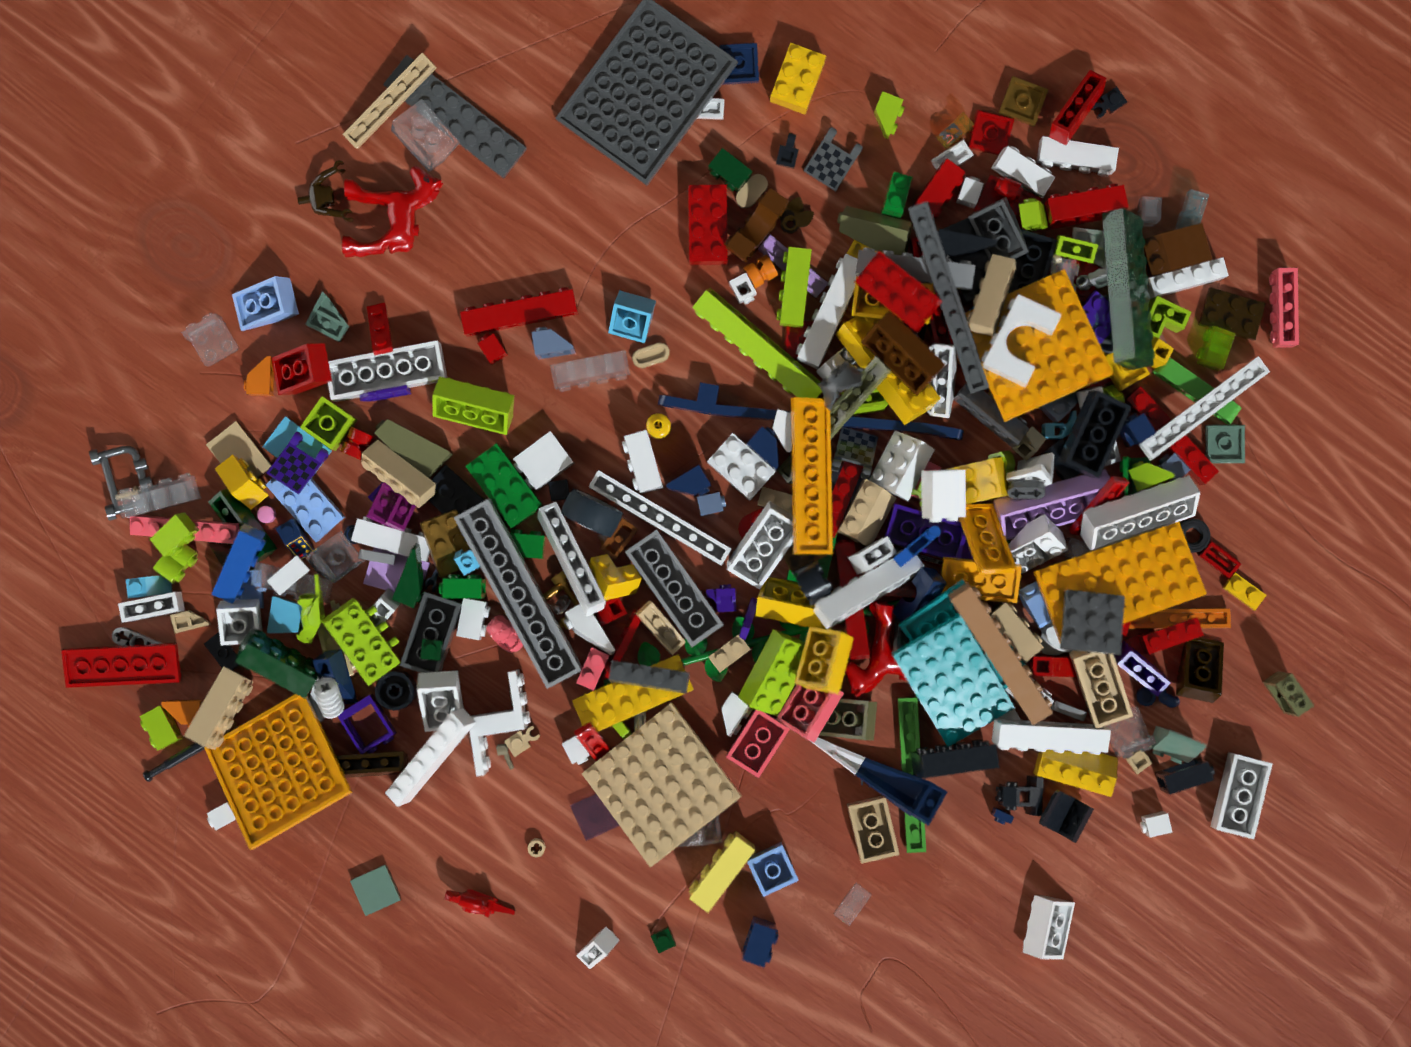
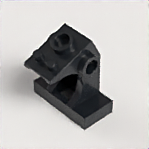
M1027 775L1025 786H1017L1018 782H1006V785L999 784V787H996L997 796H995V801L1005 806L1006 810H1017V807H1026L1025 814L1041 816L1043 813L1044 777ZM1020 791H1026V801H1020Z

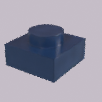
M993 807L991 815L995 817V821L1003 825L1006 822L1012 823L1014 816Z

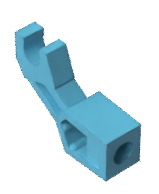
M1071 411L1066 424H1042L1041 435L1050 440L1063 439L1069 435L1077 419L1076 411ZM1055 427L1061 429L1057 436H1055Z

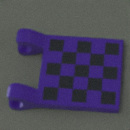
M295 432L288 445L267 471V474L299 495L321 464L328 458L329 454L326 449L322 448L315 459L297 448L303 440V435L300 432Z

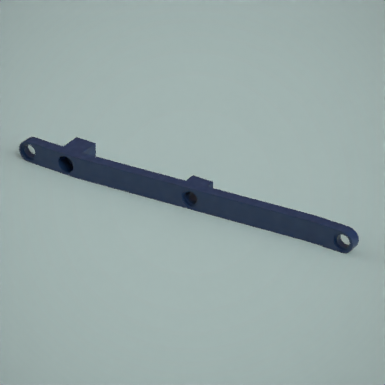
M700 382L697 401L659 395L658 405L713 416L774 421L777 410L716 405L719 386ZM850 417L842 426L925 434L953 440H963L964 430L929 423L909 422L904 425L902 421Z

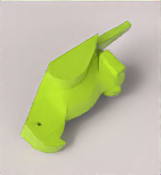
M315 574L316 595L303 594L297 600L298 604L302 607L301 621L303 629L296 636L302 643H312L322 623L321 620L325 618L318 574Z

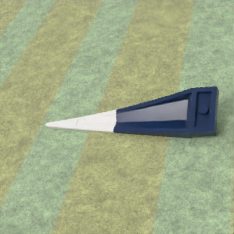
M819 737L815 743L812 742L910 817L913 816L928 826L948 793L931 781L878 763Z

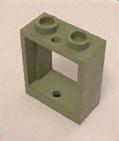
M1277 671L1263 681V684L1284 714L1299 717L1314 706L1292 673Z

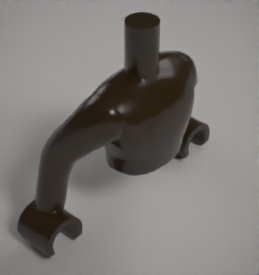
M338 160L334 163L333 167L321 172L314 178L309 186V195L297 197L298 204L310 203L315 214L342 217L346 222H352L353 218H346L347 213H352L350 209L340 211L328 208L335 205L333 189L331 185H321L331 175L335 173L344 174L346 172L345 169L338 170L339 165H344L343 161Z

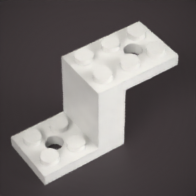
M520 669L508 672L513 709L471 716L476 722L469 730L476 776L485 775L489 768H491L490 757H486L488 741L483 736L523 730L531 722L530 713L525 708L528 699L527 693L523 692L522 689L525 679L524 674L520 673Z

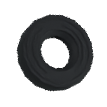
M1194 518L1181 522L1180 525L1185 538L1186 532L1190 528L1197 529L1200 534L1199 540L1195 543H1190L1186 539L1191 553L1199 552L1206 548L1211 535L1208 526L1203 521Z

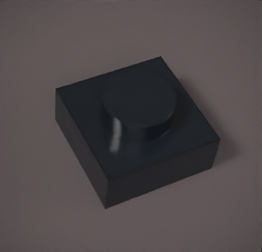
M568 479L548 482L551 501L567 499L570 493Z

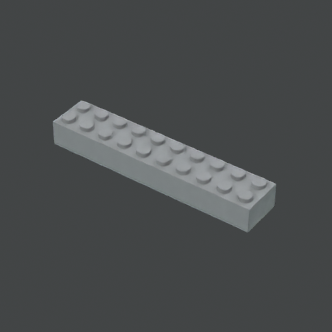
M491 498L454 517L546 688L548 689L580 672L583 668Z

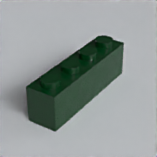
M228 489L219 491L208 501L222 522L239 524V530L245 523L265 532L263 540L266 543L262 551L258 550L256 554L259 557L257 562L266 559L278 549L250 509L235 498Z

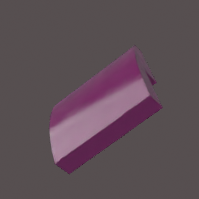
M383 482L366 517L388 527L404 531L416 506L410 504L404 496L396 493L391 486Z

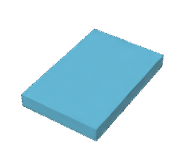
M286 416L263 445L264 449L278 458L295 432H300L303 435V440L297 448L315 459L322 448L326 449L329 455L332 452L330 448L302 430L300 426Z

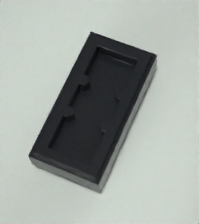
M219 632L204 643L205 647L222 668L224 666L233 671L240 665L235 662L237 653L232 646L221 645Z

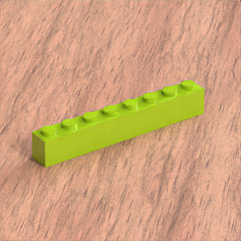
M712 288L707 289L692 307L696 310L695 313L701 319L705 318L710 322L711 328L725 335L724 338L729 343L737 345L739 347L738 350L743 355L751 357L754 360L753 363L758 368L765 369L772 380H778L786 392L793 393L796 397L818 398L822 393L821 388L818 386L821 381Z

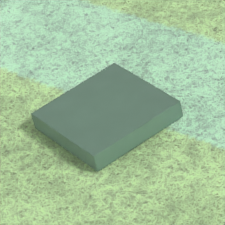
M1205 425V456L1211 463H1245V425Z
M386 864L350 880L365 916L401 900Z

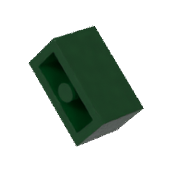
M723 148L708 165L709 174L714 179H721L725 182L727 189L731 192L735 190L738 193L752 176V170Z

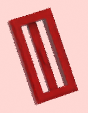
M1211 540L1198 555L1228 579H1231L1241 565L1238 560ZM1210 548H1214L1217 552H1219L1221 555H1223L1225 558H1227L1229 561L1235 564V566L1232 567L1231 565H1229L1227 562H1225L1223 559L1217 556L1214 552H1212ZM1208 553L1211 557H1213L1215 560H1217L1219 563H1221L1223 566L1229 569L1230 572L1228 573L1226 570H1224L1222 567L1216 564L1205 554Z

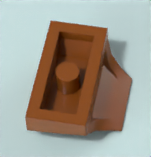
M622 518L611 537L599 534L600 549L616 560L638 529Z

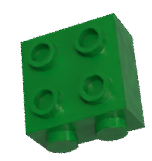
M448 575V579H443V582H440L439 593L442 594V598H486V579H481V575H467V579H462V575Z

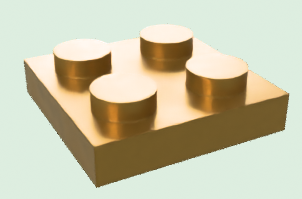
M1012 76L998 114L1034 127L1048 89Z

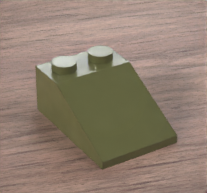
M840 699L819 735L874 741L877 702Z

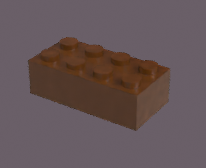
M890 310L875 323L861 341L875 356L880 357L892 370L891 372L916 396L946 366L941 358L932 352Z

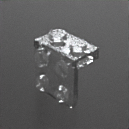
M216 313L205 315L202 321L197 324L192 323L188 325L186 330L182 332L184 338L191 341L203 364L207 367L238 350V345L225 322Z
M1138 707L1131 708L1133 717L1106 725L1111 730L1110 743L1116 756L1123 757V759L1133 756L1135 751H1147L1152 748L1151 745L1156 744L1154 736L1148 733Z

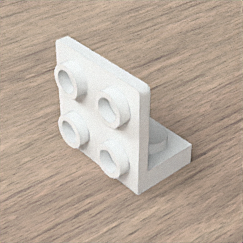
M1051 452L1029 458L1027 461H1018L1017 471L1007 473L1006 480L1009 483L1015 480H1038L1043 482L1045 486L1052 484L1055 455Z

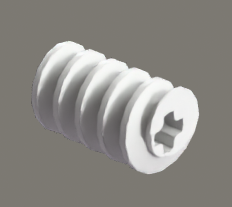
M330 677L319 679L314 684V695L321 714L325 718H335L344 710V702L338 684Z

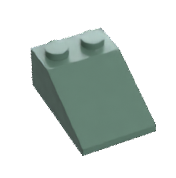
M1158 726L1155 727L1148 745L1149 748L1153 749V754L1161 757L1164 754L1171 756V761L1179 764L1182 761L1189 763L1205 750L1207 746Z

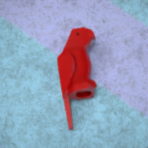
M467 889L466 892L447 890L444 896V900L457 903L462 907L463 911L483 914L488 918L495 911L512 915L516 911L497 903L498 899L472 889Z

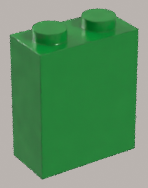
M893 172L883 203L882 215L901 218L912 176Z

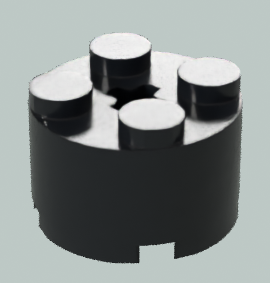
M810 561L792 572L811 606L816 604L820 598L831 595L833 587L827 578H822L821 575L824 572L817 561L814 563Z
M404 671L386 673L379 679L375 687V696L378 703L393 711L409 706L415 700L417 694V685L414 678ZM395 687L400 689L398 694L392 691Z

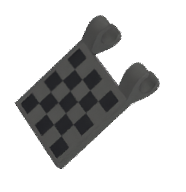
M831 127L807 164L804 172L836 192L863 147L860 144H856L850 154L846 153L831 143L837 134V130Z
M842 427L831 470L838 472L842 460L864 466L861 478L868 480L872 470L878 436Z

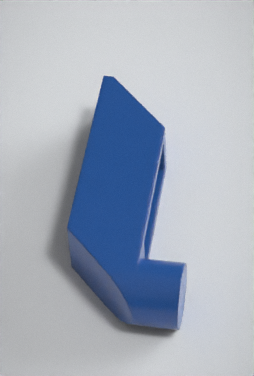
M932 526L897 554L893 558L899 567H902L940 535V528Z

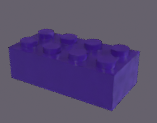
M893 504L884 534V537H889L893 545L906 548L927 529L937 526L940 528V535L920 552L939 558H960L966 540L961 522L946 521V518H942V522H930V518H922V511L898 504Z

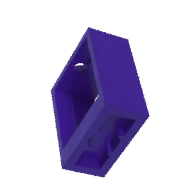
M374 694L365 697L337 716L360 754L365 752L369 754L376 751L378 744L381 742L384 745L394 739L393 735L397 733ZM372 704L388 733L366 746L349 717Z

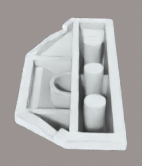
M934 343L929 349L940 357L946 366L930 383L941 399L927 412L930 416L949 418L955 394L957 354L954 345Z

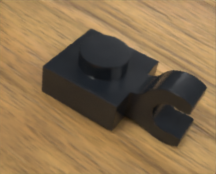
M789 133L786 146L780 145L776 165L795 168L799 149L793 148L796 134Z

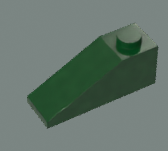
M417 543L410 551L392 600L414 608L417 603H421L424 594L422 592L424 578L420 544Z

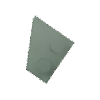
M322 292L305 325L341 343L349 325L329 297Z

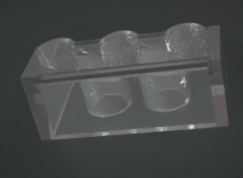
M422 99L392 121L391 131L428 172L444 162L460 143Z

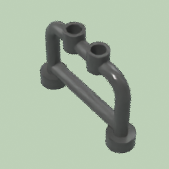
M120 446L98 452L97 449L89 451L93 466L101 464L112 504L105 506V511L109 521L117 519L116 515L140 509L149 503L151 498L150 488L153 487L151 477H146L144 470L148 469L145 458L141 459L140 454L134 447ZM128 453L133 458L143 497L140 501L121 506L108 458Z

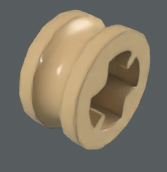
M539 838L531 840L528 845V853L533 857L543 855L545 851L544 841ZM535 843L542 847L538 853L534 852L535 849H531Z

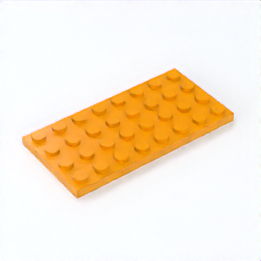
M1179 521L1033 572L1060 644L1065 590L1125 596L1123 624L1207 594Z

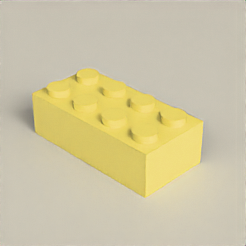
M737 831L727 836L723 849H718L715 852L711 865L706 864L701 871L699 881L695 879L689 887V899L707 913L755 851L754 844Z

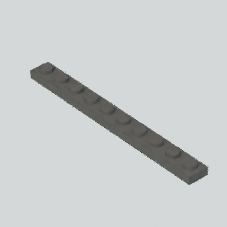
M926 201L912 206L908 210L937 296L942 300L940 305L970 394L989 388L928 203Z

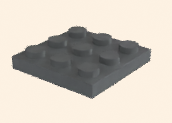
M1065 590L1060 649L1120 655L1125 596Z

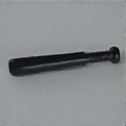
M196 742L192 743L154 769L144 771L143 777L147 782L152 781L153 777L164 770L171 769L205 750L204 746Z

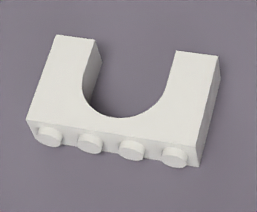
M1018 294L1016 299L1012 298L1007 308L1010 312L1007 317L1003 316L999 326L1002 328L998 334L995 333L990 342L992 347L990 351H985L981 361L984 362L983 368L1020 386L1026 387L1035 366L1014 357L1007 349L1006 338L1013 329L1019 326H1031L1052 336L1061 314Z

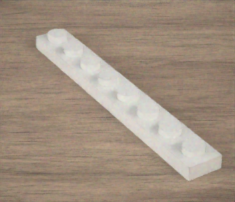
M1259 356L1156 431L1155 435L1139 444L1140 448L1149 460L1154 459L1270 372Z

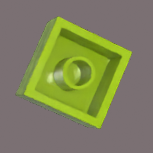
M321 396L300 428L331 450L336 451L347 436L350 427H353L357 422V419L329 399Z

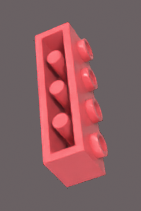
M1277 268L1272 271L1269 277V284L1272 285V293L1269 298L1272 305L1270 323L1273 324L1270 341L1273 343V348H1289L1299 345L1298 268Z

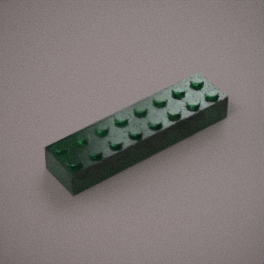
M1120 208L1102 213L1113 356L1115 364L1135 370L1153 366V359L1155 358L1152 348L1153 333L1150 327L1152 317L1148 304L1150 302V296L1147 292L1148 276L1145 269L1147 264L1144 255L1145 240L1142 234L1144 224L1140 216Z

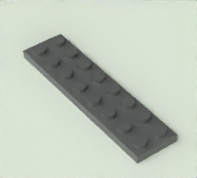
M406 55L383 85L388 88L414 60ZM432 74L404 101L503 179L527 150L524 145Z

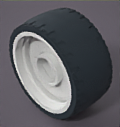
M577 489L571 490L561 511L564 516L579 525L607 537L613 535L623 512Z

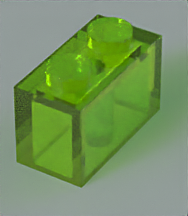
M1216 326L1206 329L1202 338L1204 340L1203 347L1199 348L1196 358H1198L1197 364L1215 371L1223 370L1236 333Z

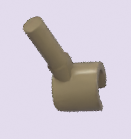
M497 745V755H504L509 769H513L514 766L510 759L507 745Z

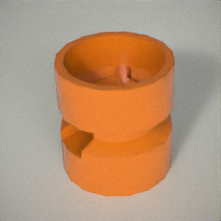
M766 254L757 259L756 264L750 263L743 267L744 273H747L754 289L762 286L765 280L770 281L778 276L776 268Z

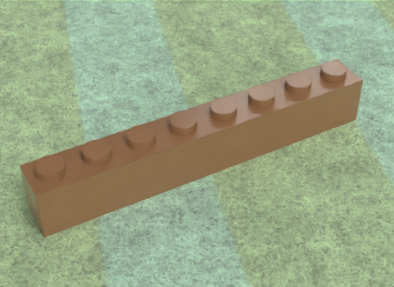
M967 582L948 594L950 600L1031 723L1035 725L1053 713L1050 709L1052 703L1047 696L1042 697L1040 694L1042 688L1037 680L1032 681L1029 677L1032 673L1027 665H1021L1019 660L1022 657L1016 649L1012 651L1009 644L1012 642L1006 633L1002 635L999 631L1001 625L997 619H991L988 613L991 610L986 602L981 603L978 599L981 595L975 585L971 587Z

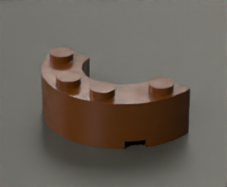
M771 188L767 193L763 192L758 199L759 205L753 214L750 213L744 221L746 225L742 229L739 228L734 236L730 235L724 244L728 251L744 262H747L748 259L746 258H751L777 224V219L779 216H782L789 203L787 199Z

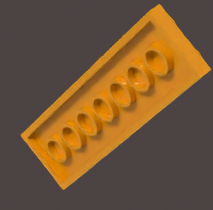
M793 397L791 398L793 554H833L830 410L824 405V398Z

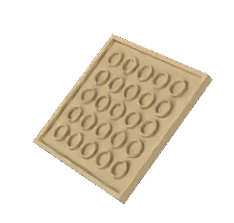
M673 703L666 706L582 773L650 867L742 797L741 793Z

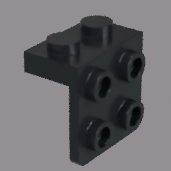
M1055 790L1041 815L1039 824L1077 843L1094 809L1059 790Z

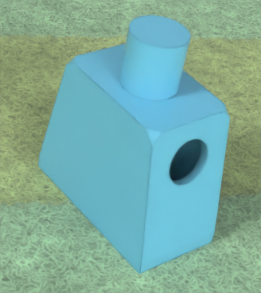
M273 596L267 633L300 632L303 629L301 621L302 607L297 602Z

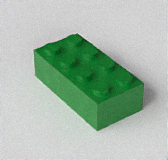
M497 443L466 465V468L488 498H491L496 509L510 528L514 529L537 512L539 508L544 507Z

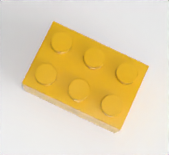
M790 43L773 88L770 102L806 115L825 64L826 55Z
M1002 457L949 468L965 470L966 504L1008 496V481L1006 480Z
M809 627L794 683L806 689L839 695L853 637L840 631Z

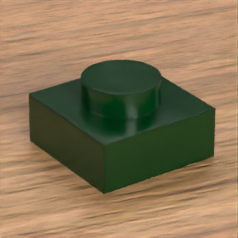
M422 639L420 659L440 661L443 641Z
M669 927L651 935L658 953L676 946Z

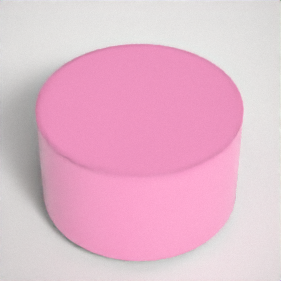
M262 506L257 512V517L263 523H271L276 518V511L273 507Z

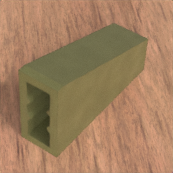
M846 206L844 211L839 213L837 223L840 224L839 232L869 248L875 249L877 252L889 250L893 251L894 255L901 256L902 253H908L913 222Z
M388 419L386 421L382 420L376 426L377 430L374 433L392 451L429 479L453 455L450 451Z

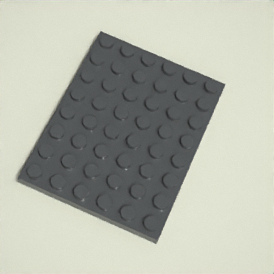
M642 0L555 119L644 185L648 186L736 67L738 61L655 1Z

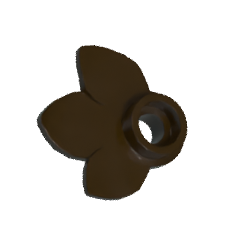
M800 197L793 199L787 205L782 216H779L781 229L788 234L795 233L798 228L806 227L810 224L814 217V212L804 211L803 202ZM788 221L793 222V227H787L786 223Z

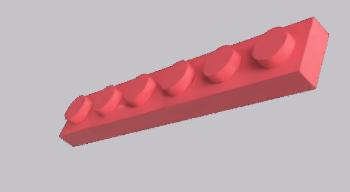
M133 514L130 516V535L152 537L171 518ZM192 520L199 529L195 534V541L233 544L239 532V524Z

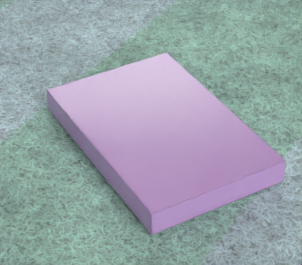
M374 547L373 551L396 555L394 565L370 561L363 584L383 590L389 588L395 593L408 557ZM422 561L425 582L430 563Z

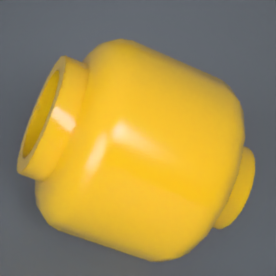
M656 413L648 418L646 429L651 437L662 439L669 434L671 423L666 415Z

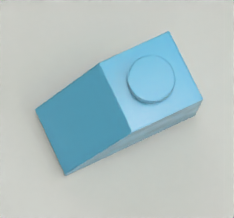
M161 575L126 579L128 598L172 593V583Z

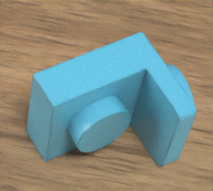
M461 549L455 553L454 560L463 575L480 567L472 550L464 553Z

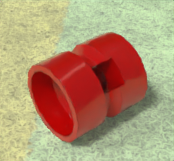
M350 427L347 434L348 441H344L340 451L362 460V452L371 445L374 436Z

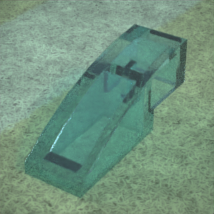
M1192 189L1187 192L1175 230L1201 223L1209 194Z

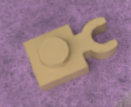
M530 726L526 730V734H523L520 730L504 741L514 757L531 747L528 741L539 739L540 734L535 737L530 734V731L535 726Z

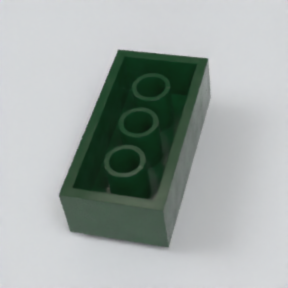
M251 628L239 647L236 663L304 699L317 681L318 675L313 658H307L301 655L298 650L284 646L281 641L271 639L261 630Z

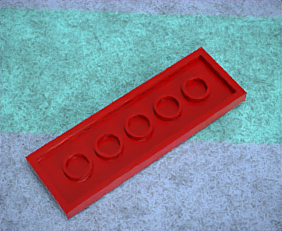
M177 643L66 648L61 650L66 688L179 683L181 681Z

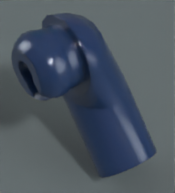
M1166 689L1158 696L1159 701L1169 708H1175L1180 704V699L1177 696L1168 694Z

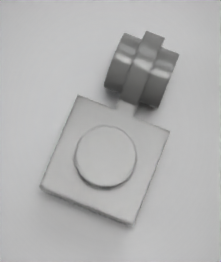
M1107 268L1098 269L1095 272L1089 273L1088 276H1079L1076 280V286L1081 291L1089 290L1091 286L1099 289L1115 283V276Z

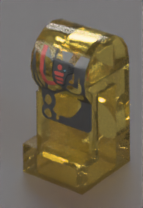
M962 112L936 139L945 149H948L973 128L974 123Z

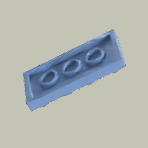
M274 478L266 484L268 489L315 542L320 541L345 518L343 513L312 478L299 495Z

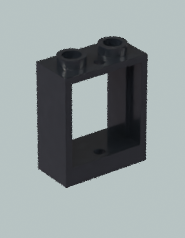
M1200 758L1193 759L1189 763L1184 762L1155 772L1160 790L1169 795L1213 781V775L1215 774L1212 764Z

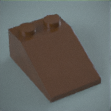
M1203 223L1142 239L1152 277L1213 260Z

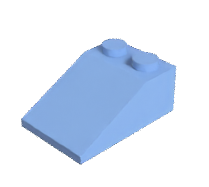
M274 276L232 294L241 331L280 322L299 314L291 280L287 277Z

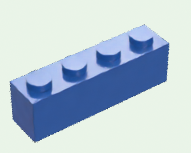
M245 523L242 525L211 595L231 604L235 602L236 598H241L245 588H242L243 583H248L252 574L249 572L250 567H255L259 558L256 554L258 550L262 551L266 543L263 540L265 532Z

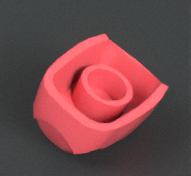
M497 615L488 623L486 628L488 634L502 649L514 653L523 647L508 617Z

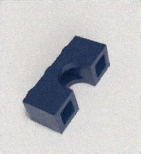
M1135 413L1127 416L1119 436L1125 446L1130 447L1134 444H1140L1155 435L1156 432L1144 413L1141 415Z
M921 567L912 581L917 589L916 598L901 597L893 609V613L900 622H903L941 595L947 582L936 569Z

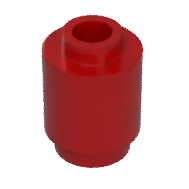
M999 177L994 191L998 192L997 195L1014 201L1015 198L1020 199L1024 188H1021L1022 183L1008 177Z

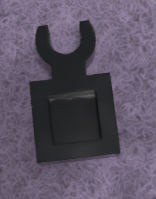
M1115 87L1100 98L1102 103H1096L1091 110L1099 108L1101 113L1097 116V119H1100L1105 115L1106 110L1112 114L1128 101L1119 88Z

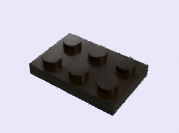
M1210 287L1198 325L1254 341L1256 340L1266 303Z

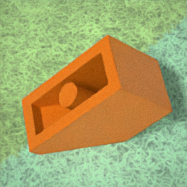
M266 356L247 374V379L244 380V391H246V394L250 396H274V371L271 356Z
M168 700L161 702V706L181 725L187 724V728H189L204 700Z

